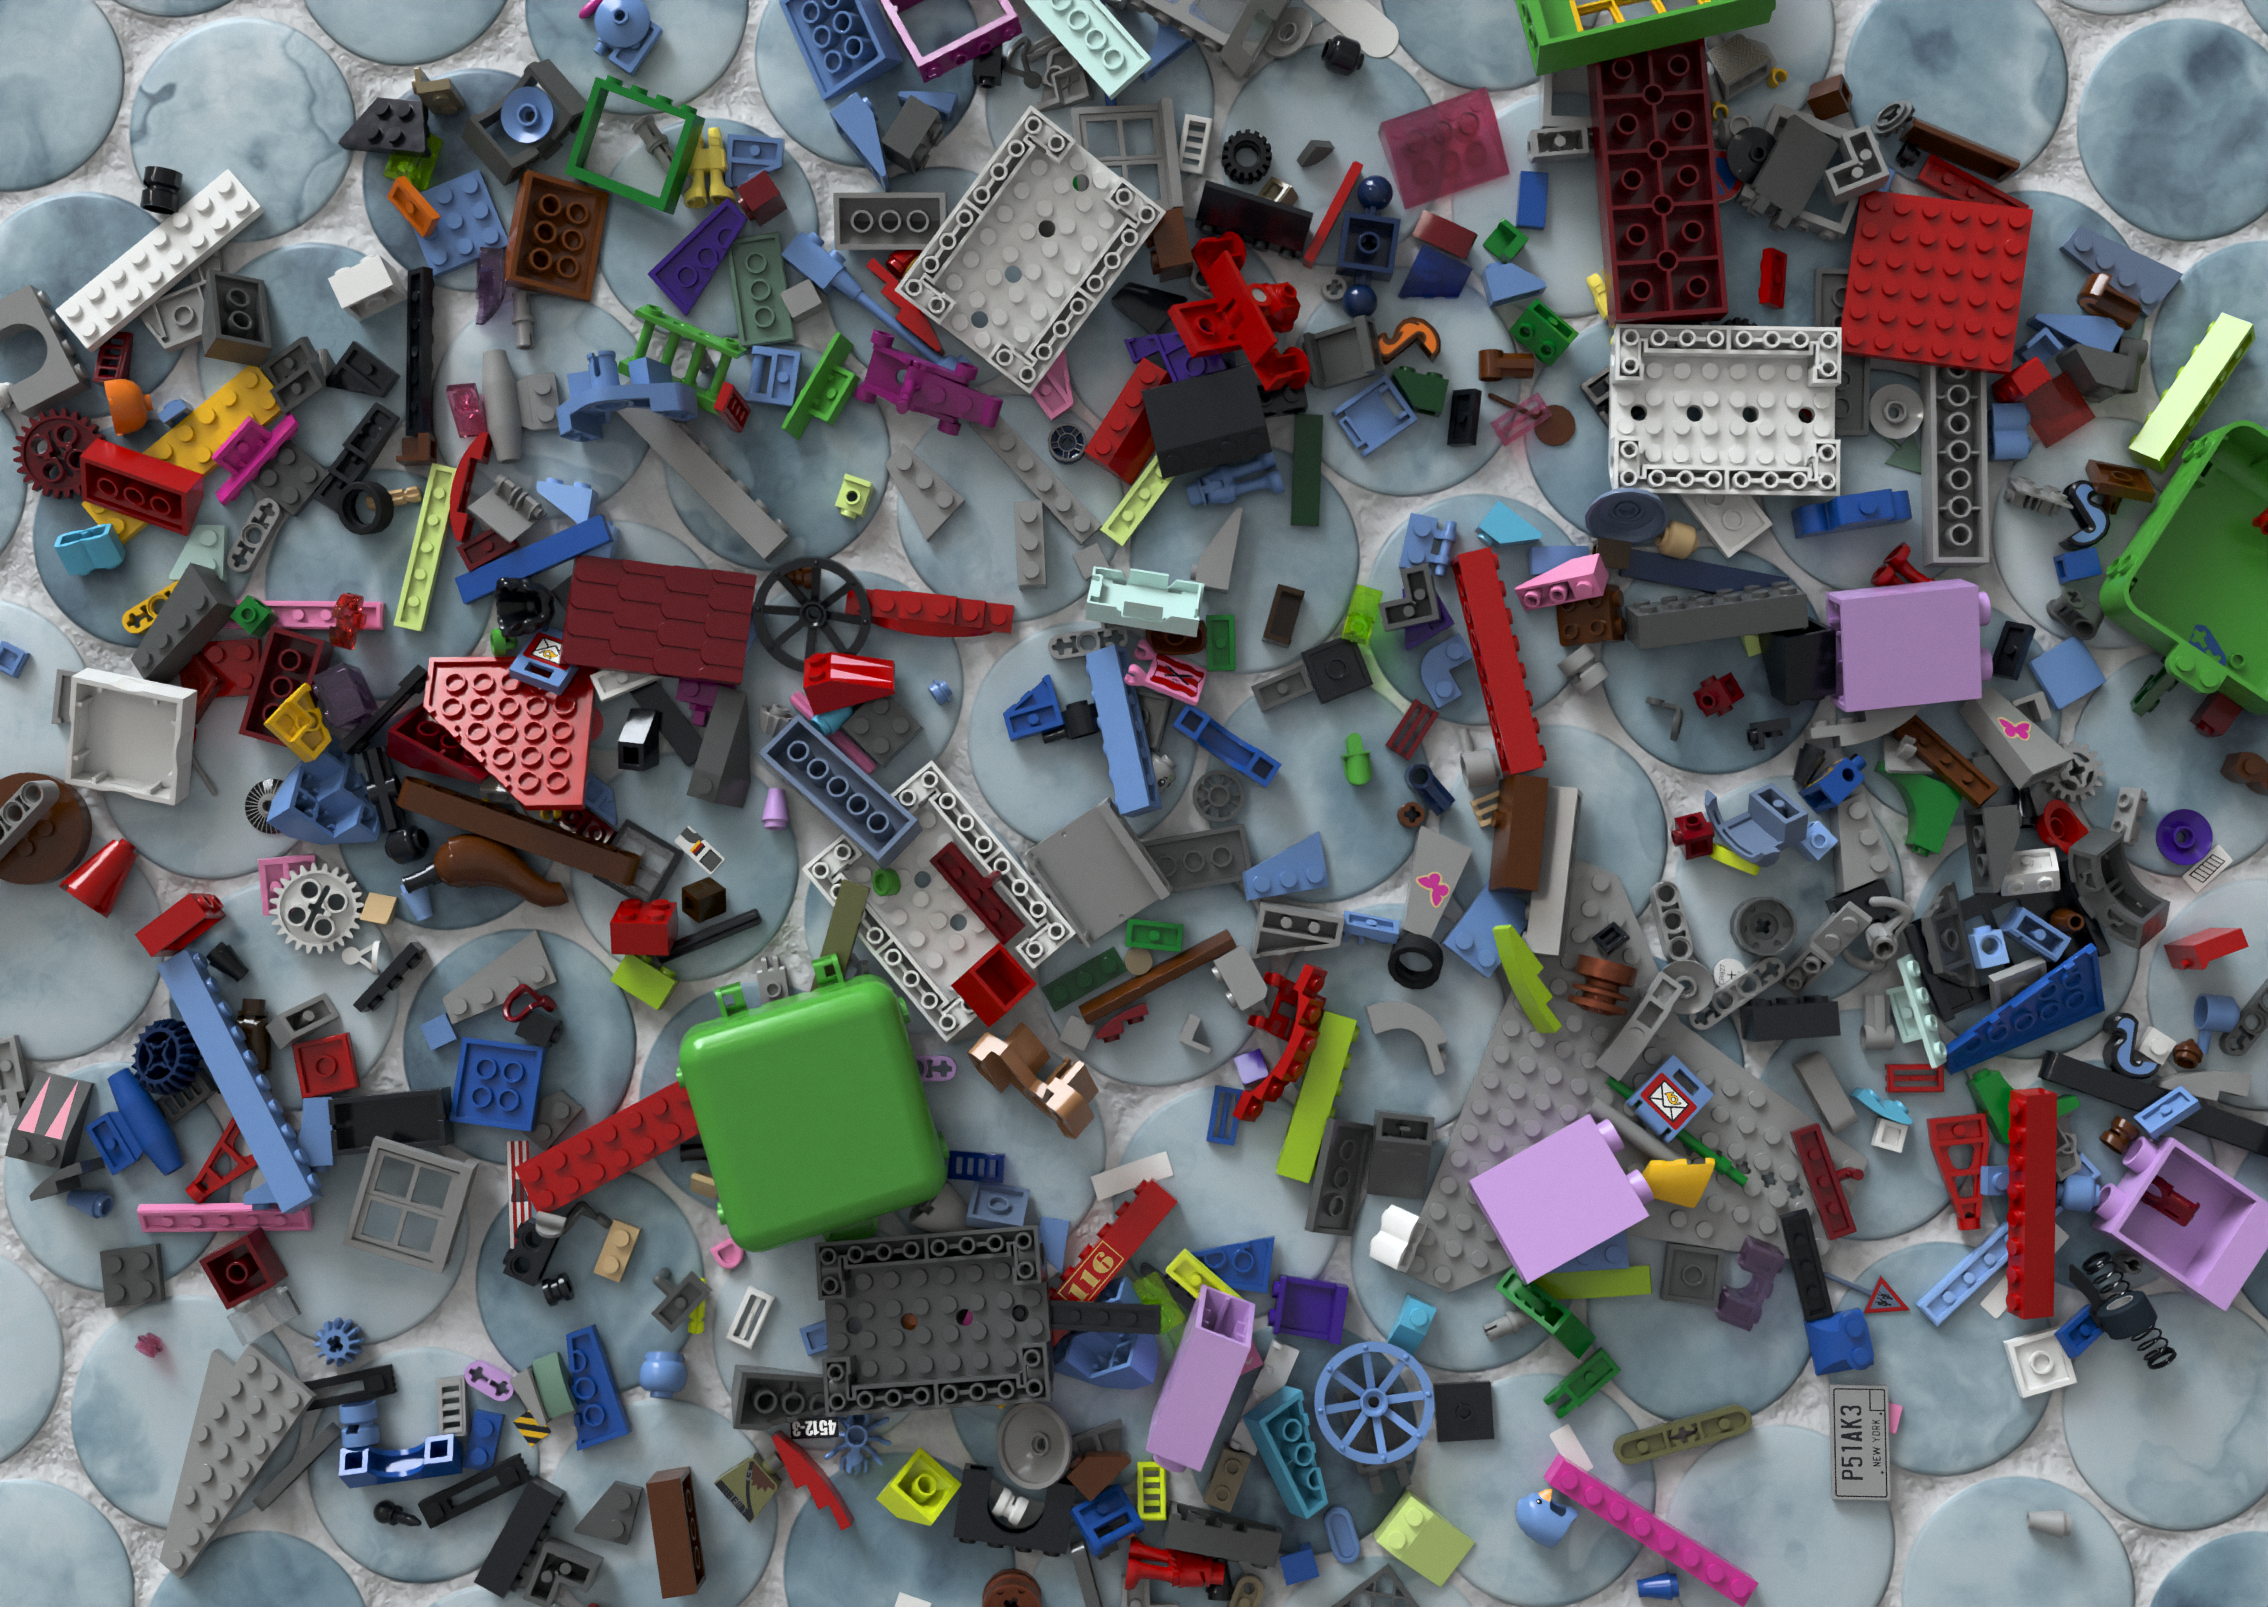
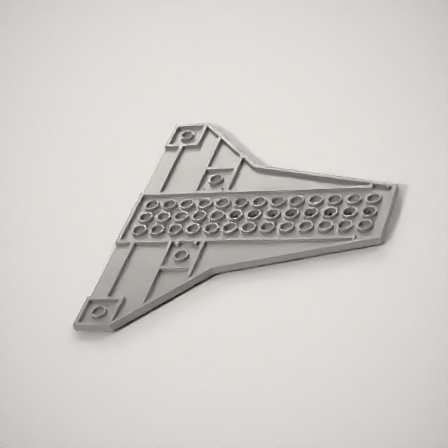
M1575 858L1564 959L1535 956L1544 967L1537 976L1553 996L1546 1005L1562 1026L1556 1033H1538L1511 987L1419 1216L1428 1220L1425 1233L1416 1248L1414 1259L1407 1272L1399 1271L1447 1292H1453L1513 1266L1467 1186L1471 1179L1588 1115L1585 1111L1595 1097H1598L1630 1120L1637 1122L1639 1119L1633 1112L1637 1107L1634 1105L1629 1107L1625 1103L1627 1099L1605 1083L1609 1075L1596 1067L1595 1064L1621 1025L1639 1003L1659 971L1618 875ZM1614 921L1629 935L1630 940L1606 958L1594 943L1592 937ZM1579 954L1638 969L1634 987H1620L1619 993L1631 998L1630 1002L1616 1001L1615 1006L1628 1009L1626 1016H1606L1586 1011L1576 1004L1567 1001L1569 994L1582 997V990L1571 987L1572 983L1585 984L1586 981L1585 977L1575 973ZM1670 1011L1659 1029L1620 1081L1633 1091H1636L1663 1061L1673 1054L1714 1094L1683 1129L1716 1153L1719 1150L1721 1152L1720 1156L1723 1155L1730 1160L1734 1168L1736 1164L1741 1165L1745 1161L1747 1163L1746 1167L1749 1170L1747 1174L1743 1173V1175L1748 1178V1181L1741 1187L1725 1174L1720 1175L1713 1169L1709 1182L1695 1208L1654 1199L1644 1205L1649 1216L1627 1228L1626 1235L1789 1259L1779 1215L1807 1208L1821 1264L1827 1265L1837 1239L1827 1240L1790 1135V1131L1817 1122L1681 1023L1677 1013ZM1678 1071L1672 1076L1689 1094L1696 1090ZM1592 1118L1595 1124L1597 1125L1599 1122ZM1642 1121V1124L1645 1126L1644 1129L1656 1137V1134ZM1820 1125L1835 1170L1854 1167L1864 1172L1868 1159ZM1674 1137L1667 1143L1668 1146L1689 1159L1691 1164L1706 1163V1160L1696 1152L1686 1155V1149L1683 1148L1684 1143L1678 1138ZM1621 1138L1625 1149L1614 1155L1625 1175L1636 1169L1642 1174L1649 1162L1654 1159ZM1772 1172V1178L1775 1179L1774 1183L1764 1187L1765 1182L1761 1180V1176ZM1849 1178L1840 1182L1848 1207L1851 1205L1860 1180ZM1796 1182L1799 1184L1798 1188L1801 1192L1799 1195L1791 1198V1192L1787 1191V1187L1789 1185L1794 1186Z

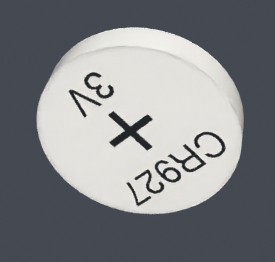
M1723 959L1714 967L1713 979L1720 987L1745 970V967L1735 959ZM1746 977L1741 980L1740 987L1744 984Z

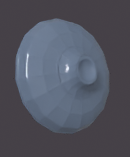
M1633 487L1617 488L1601 494L1591 503L1585 514L1586 528L1595 538L1632 542V545H1639L1653 540L1664 532L1669 523V514L1667 507L1657 495L1647 490Z

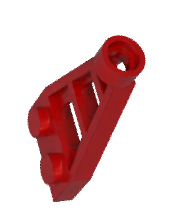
M1986 1113L1928 1118L1926 1120L1930 1148L1956 1213L1958 1230L1980 1229L1983 1195L1980 1194L1981 1166H1987L1989 1149ZM1952 1145H1971L1973 1148L1971 1165L1967 1169H1956L1951 1163L1948 1149ZM1971 1175L1973 1177V1194L1971 1197L1962 1198L1958 1194L1955 1179L1957 1176ZM1971 1212L1972 1216H1965V1214Z
M232 1117L196 1179L185 1189L187 1194L197 1203H204L211 1194L258 1166L252 1154L242 1156L234 1148V1142L241 1132L234 1117ZM227 1152L238 1165L226 1176H222L215 1169V1164ZM202 1182L207 1183L208 1188L205 1185H203Z

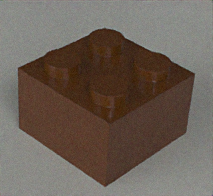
M1182 208L1166 210L1165 215L1145 240L1147 249L1152 248L1153 250L1150 251L1151 269L1153 275L1158 274L1160 283L1192 276L1193 257Z

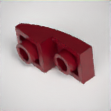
M1423 210L1412 234L1415 239L1438 247L1441 251L1463 260L1467 259L1478 236L1469 229Z
M586 808L584 810H561L560 818L553 819L566 830L609 845L618 833Z
M1146 1002L1131 1007L1110 1019L1096 1033L1097 1040L1103 1038L1104 1043L1119 1040V1034L1124 1033L1122 1021L1127 1020L1128 1025L1145 1021L1143 1015L1149 1014Z

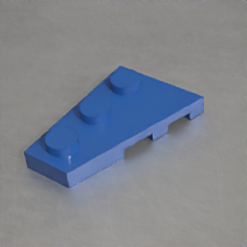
M1274 1236L1190 1252L1230 1288L1260 1293L1268 1292Z

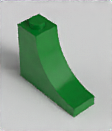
M1878 761L1874 772L1885 777L1896 787L1907 808L1909 824L1905 845L1912 847L1911 852L1928 858L1929 855L1939 854L1962 796L1951 786L1923 774L1888 773L1885 770V761Z
M1987 1068L1980 1069L1972 1074L1973 1078L1965 1083L1981 1113H1986L1987 1125L1996 1142L2007 1145L2010 1143L2008 1138V1130L2010 1128L2008 1104L2010 1101V1090L2015 1089L2006 1082L1999 1071L1988 1070ZM2063 1094L2057 1097V1118L2081 1106L2076 1095Z
M1513 1266L1495 1286L1502 1295L1522 1310L1578 1360L1595 1341L1596 1337L1561 1303L1533 1281L1524 1285Z

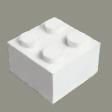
M380 255L366 256L360 260V264L351 268H341L334 273V276L328 278L341 308L358 322L407 300V293L395 268Z

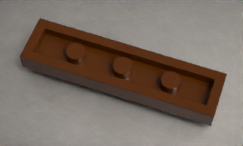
M1914 715L1894 730L1892 735L1900 742L1905 735L1915 738L1916 742L1913 744V746L1917 747L1915 755L1976 809L1980 808L1997 793L1999 787L1917 715Z

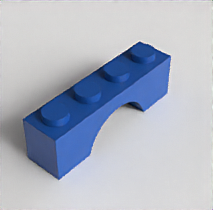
M1188 703L1172 725L1173 729L1264 790L1282 765L1260 749L1238 738L1217 723L1212 717Z
M454 1434L425 1437L424 1442L419 1446L405 1450H383L370 1445L340 1449L339 1477L350 1489L461 1474L463 1467V1445Z

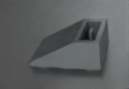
M1375 1109L1367 1194L1423 1200L1432 1149L1435 1117L1427 1114Z

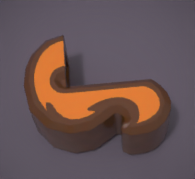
M2100 272L2089 275L2077 295V304L2089 315L2111 318L2124 331L2130 330L2142 311L2141 304L2137 300L2107 286L2112 275Z
M1411 317L1402 320L1396 326L1392 339L1387 337V333H1381L1378 336L1384 365L1389 364L1415 342L1432 363L1441 351V340L1438 332L1425 319Z

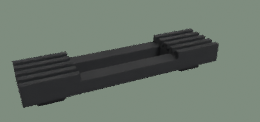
M417 665L398 684L401 688L362 727L357 725L338 746L351 756L355 753L361 754L370 745L367 741L415 693L420 694L425 689L427 671L420 665Z
M392 1364L302 1382L309 1389L315 1390L363 1380L365 1389L314 1400L306 1412L396 1393L397 1389H395L396 1382L394 1383L395 1377L391 1368Z
M518 1453L489 1469L421 1500L418 1506L429 1528L432 1529L529 1482L533 1476L529 1474L530 1471L529 1469L527 1470V1465L524 1464L521 1453ZM494 1476L497 1477L500 1483L499 1486L457 1506H452L453 1502L449 1498Z

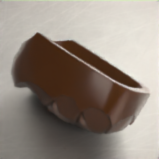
M1199 620L1197 637L1145 629L1148 643L1154 652L1158 654H1196L1205 647L1206 627L1203 620Z

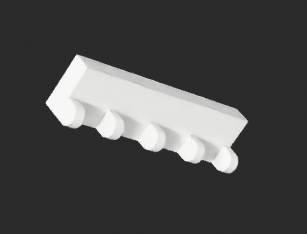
M1272 1339L1263 1360V1365L1260 1367L1229 1440L1230 1447L1236 1450H1243L1254 1456L1256 1455L1258 1449L1242 1416L1286 1384L1299 1354V1349L1277 1339Z

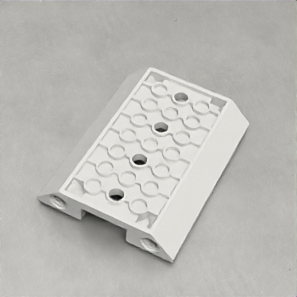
M1030 105L895 288V291L1031 394L1165 215L1166 211L1122 176L1120 178L1077 144L1075 139ZM1077 175H1084L1088 178L1089 187L1085 191H1077L1073 187V179ZM1048 220L1055 225V233L1051 237H1044L1040 234L1039 225L1041 222ZM1010 266H1016L1021 270V279L1016 283L1009 282L1005 277V271ZM977 311L984 312L988 317V323L983 328H977L972 324V315Z
M1616 324L1610 354L1608 470L1612 490L1633 487L1647 490L1653 494L1840 496L1841 440H1835V387L1841 384L1842 327ZM1632 407H1642L1645 411V418L1641 421L1633 419L1631 416ZM1689 407L1699 409L1701 413L1699 421L1694 422L1688 419L1687 409ZM1745 408H1752L1756 412L1755 422L1744 420L1742 413ZM1800 409H1808L1812 413V421L1810 423H1803L1799 419Z
M931 760L890 794L918 819L923 828V831L887 867L895 870L899 876L901 888L898 894L892 896H879L876 894L872 886V879L875 871L881 868L844 834L805 865L802 870L833 907L835 906L842 880L845 879L871 888L857 936L945 1042H947L977 1017V1014L951 985L999 943V940L930 863L929 860L944 846L952 841L984 878L995 870L1002 873V879L993 888L1026 925L1003 947L1028 974L1074 936L1076 932ZM922 871L927 872L931 877L929 886L925 888H920L915 882L916 875ZM957 914L963 915L967 920L966 927L961 931H957L951 926V919Z

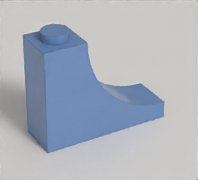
M1166 0V1L1169 2V3H1171V4H1176L1179 0ZM1192 2L1189 7V13L1210 25L1207 18ZM1158 23V35L1152 50L1148 54L1154 63L1139 75L1140 78L1147 82L1194 45L1197 40L1193 38L1188 40L1182 37L1178 30L1168 25L1165 27Z

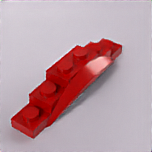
M866 589L872 609L871 623L887 629L929 637H973L988 635L993 632L1011 634L1014 605L988 603L982 600L922 592ZM851 590L847 593L845 613L861 616L858 599L854 591Z
M1305 963L1293 988L1298 991V1008L1294 1028L1286 1050L1275 1068L1260 1085L1252 1091H1243L1232 1113L1239 1120L1255 1122L1263 1111L1264 1102H1276L1277 1098L1283 1093L1284 1087L1290 1082L1296 1083L1303 1074L1305 1064L1310 1054L1316 1048L1317 1039L1321 1033L1317 1029L1318 1019L1324 1002L1316 998V996L1324 986L1325 977L1328 973L1326 970Z

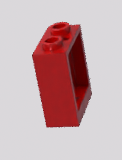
M189 893L138 931L135 936L151 957H172L225 918L226 914L222 910L224 906L215 895Z

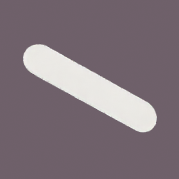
M1303 0L1344 36L1357 40L1361 45V50L1371 57L1380 58L1387 56L1398 44L1399 33L1395 24L1366 0Z

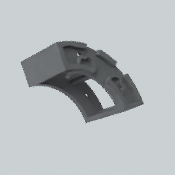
M550 59L538 63L534 61L525 68L524 75L501 100L484 112L474 114L467 119L466 127L461 137L503 186H506L518 180L520 175L527 170L533 171L530 166L535 165L541 157L546 161L563 146L560 141L569 134L568 132L570 131L574 134L580 127L587 102ZM539 83L563 112L543 139L533 143L524 151L510 158L485 129L501 119L502 105L511 92L521 87H535ZM531 114L529 115V122L534 119Z
M2097 826L2069 847V874L2071 883H2075L2080 895L2078 900L2090 918H2095L2106 928L2105 932L2139 950L2166 927L2171 901L2150 892L2134 876L2124 852V834ZM2115 897H2117V898H2118L2128 909H2130L2133 913H2131V912L2128 911L2125 907H2123V906L2115 899Z

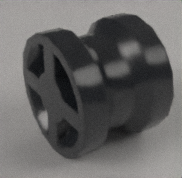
M561 1273L553 1280L550 1278L542 1280L543 1293L549 1306H555L561 1300L569 1301L574 1299L573 1286L567 1273Z

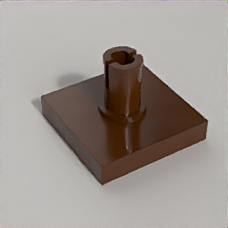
M2091 459L2088 460L2085 470L2096 493L2105 494L2101 506L2108 513L2111 510V515L2117 514L2122 498L2147 503L2153 502L2156 493L2144 470Z

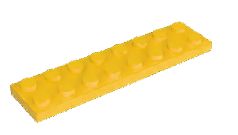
M248 365L142 454L203 474L204 479L220 466L213 460L212 455L248 416L266 428L283 414L270 392L275 386L260 367ZM86 501L81 503L98 525L112 524L123 545L149 524Z

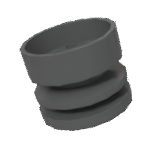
M1757 897L1742 902L1733 911L1730 919V934L1735 944L1744 952L1756 956H1774L1785 951L1793 943L1797 932L1796 918L1792 909L1783 901L1773 897ZM1757 920L1759 922H1766L1764 926L1765 932H1756Z

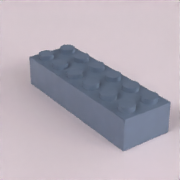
M799 714L759 753L771 770L883 870L923 831L917 818Z

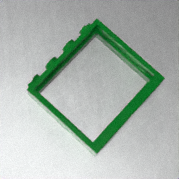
M607 75L606 80L596 77L564 174L674 215L706 119L696 115L698 109L682 103L681 108L672 106V99L657 94L656 99L647 96L648 90L632 85L631 90L622 87L624 81ZM609 91L685 120L660 198L584 169Z

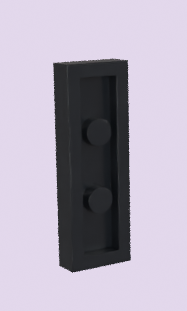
M410 942L359 997L353 1006L360 1012H369L370 1010L374 1012L385 1001L383 996L389 990H395L404 981L402 977L408 969L413 970L423 960L421 955L426 949L419 942Z

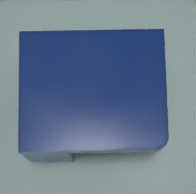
M2095 547L2063 553L2053 557L2059 584L2088 579L2102 574Z
M1310 1542L1300 1544V1551L1279 1557L1287 1586L1319 1577Z

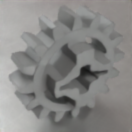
M2077 741L2070 742L2069 746L2067 743L2059 744L2073 759L2060 774L2041 781V783H2049L2050 786L2047 789V793L2056 791L2055 799L2061 800L2066 796V802L2068 803L2074 802L2075 799L2084 801L2086 800V795H2095L2093 787L2102 786V783L2097 778L2105 775V772L2098 771V767L2103 764V761H2095L2094 759L2098 752L2092 751L2088 753L2089 745L2083 744L2079 747ZM2077 755L2080 756L2085 762L2079 760ZM2074 768L2075 773L2070 776L2069 771ZM2059 782L2066 784L2067 789L2064 788Z

